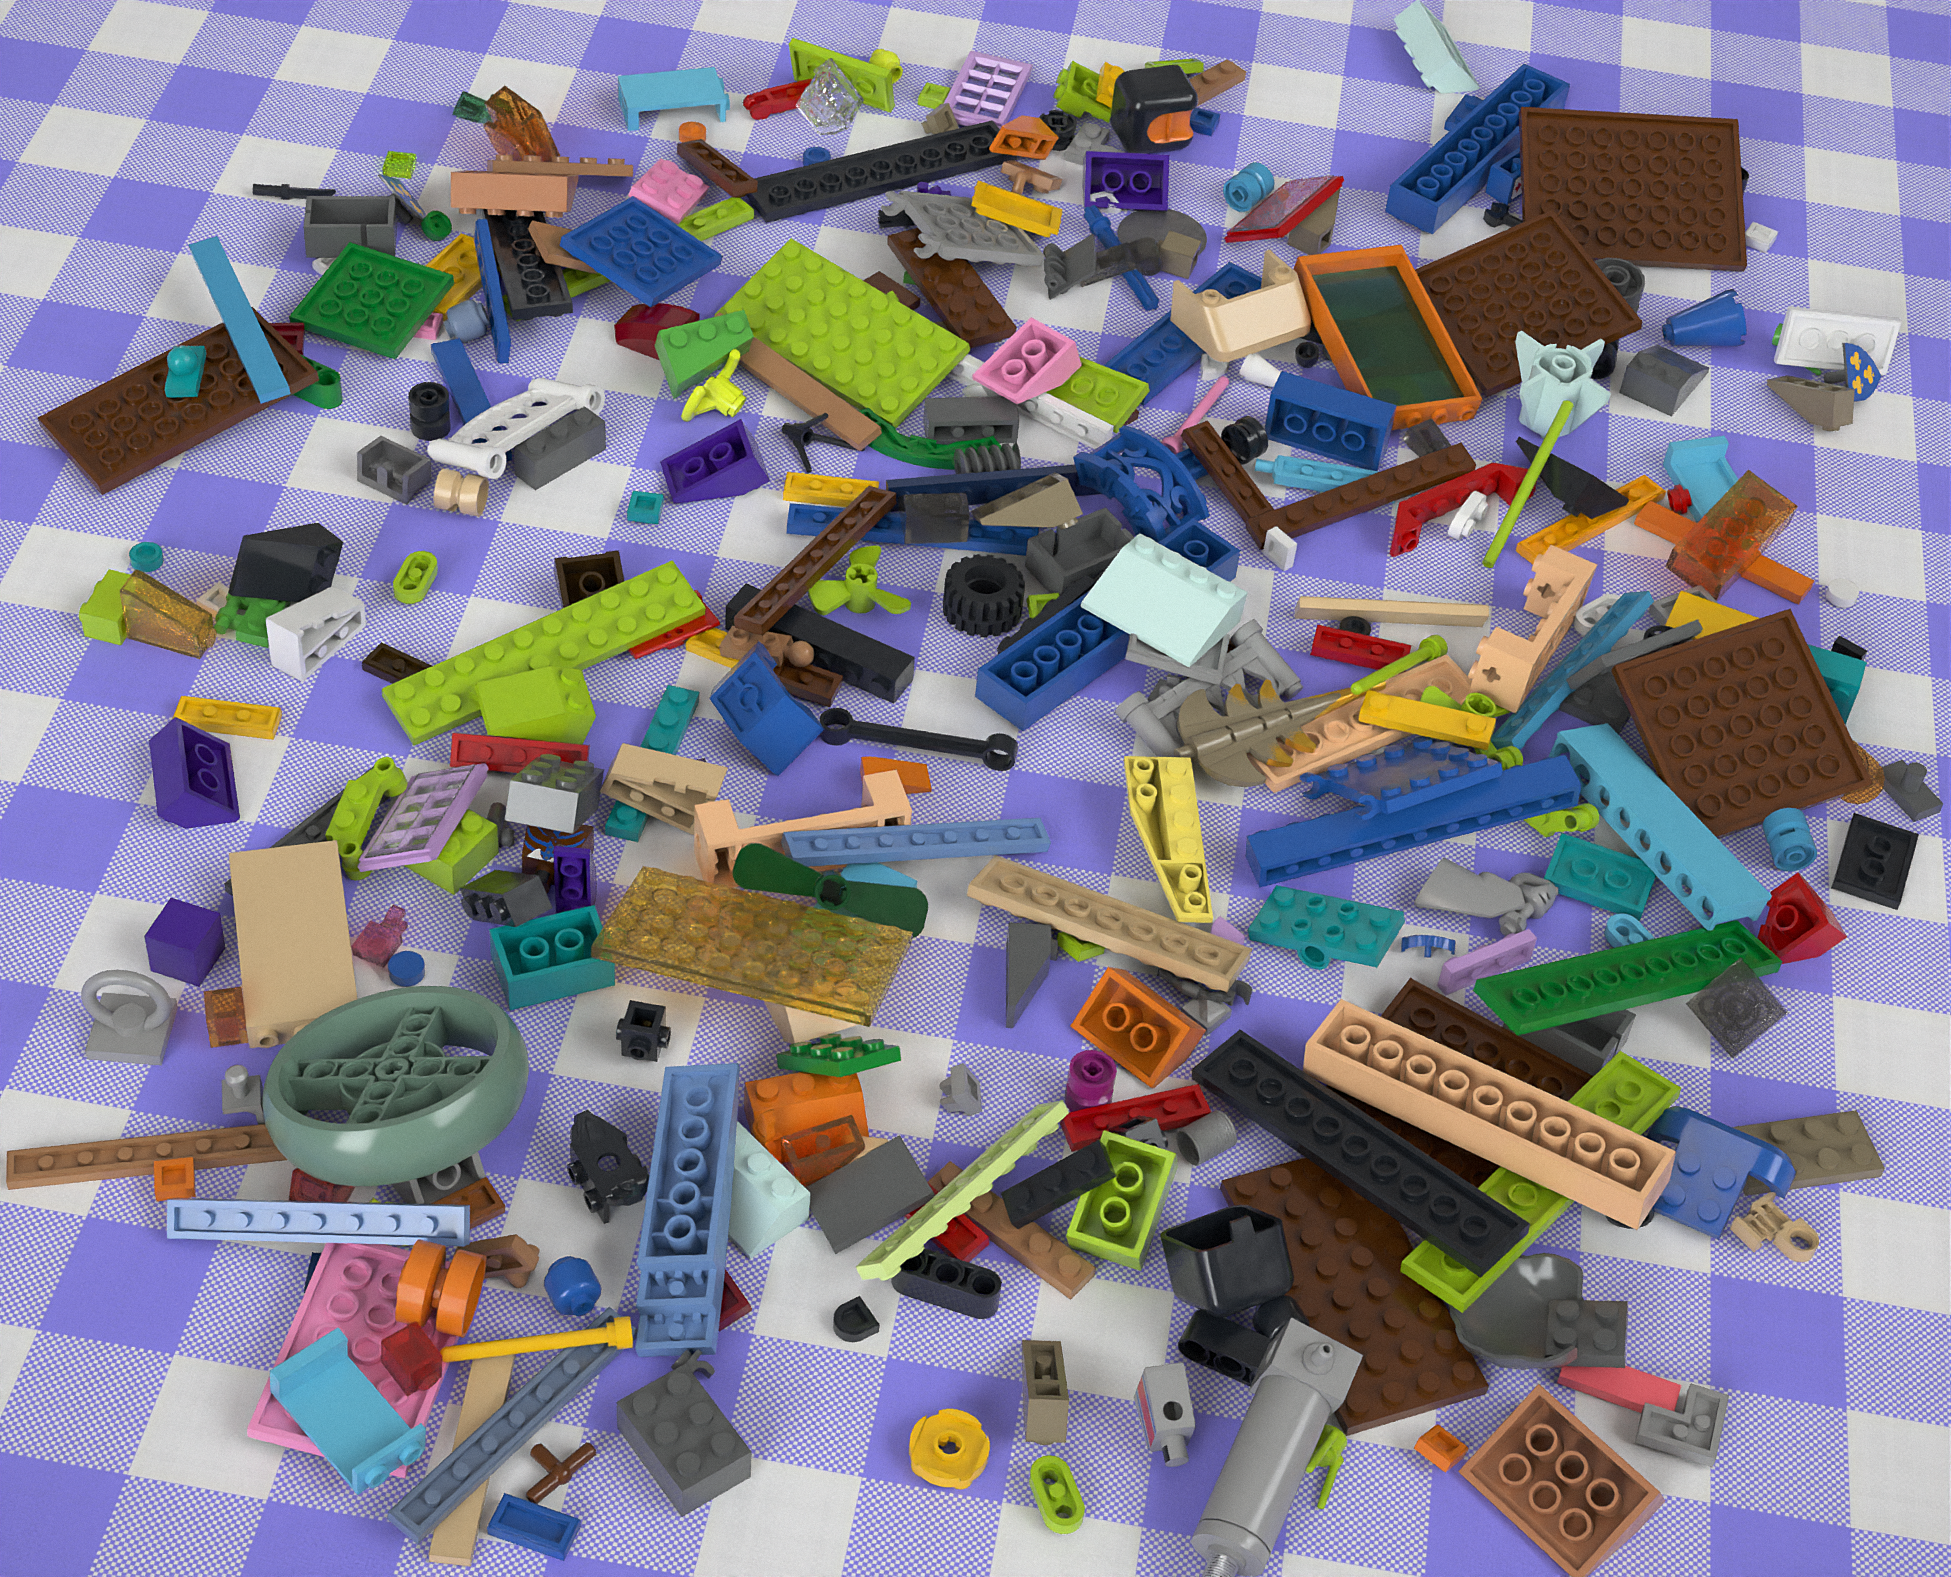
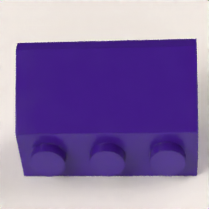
M1086 151L1083 158L1082 180L1084 208L1095 205L1098 208L1108 209L1110 208L1108 204H1112L1113 206L1111 207L1122 210L1167 212L1170 155ZM1105 191L1113 194L1119 203L1111 202L1107 196L1096 198V202L1090 201V194Z
M174 717L149 740L157 815L165 821L172 822L185 829L236 822L240 819L230 743Z

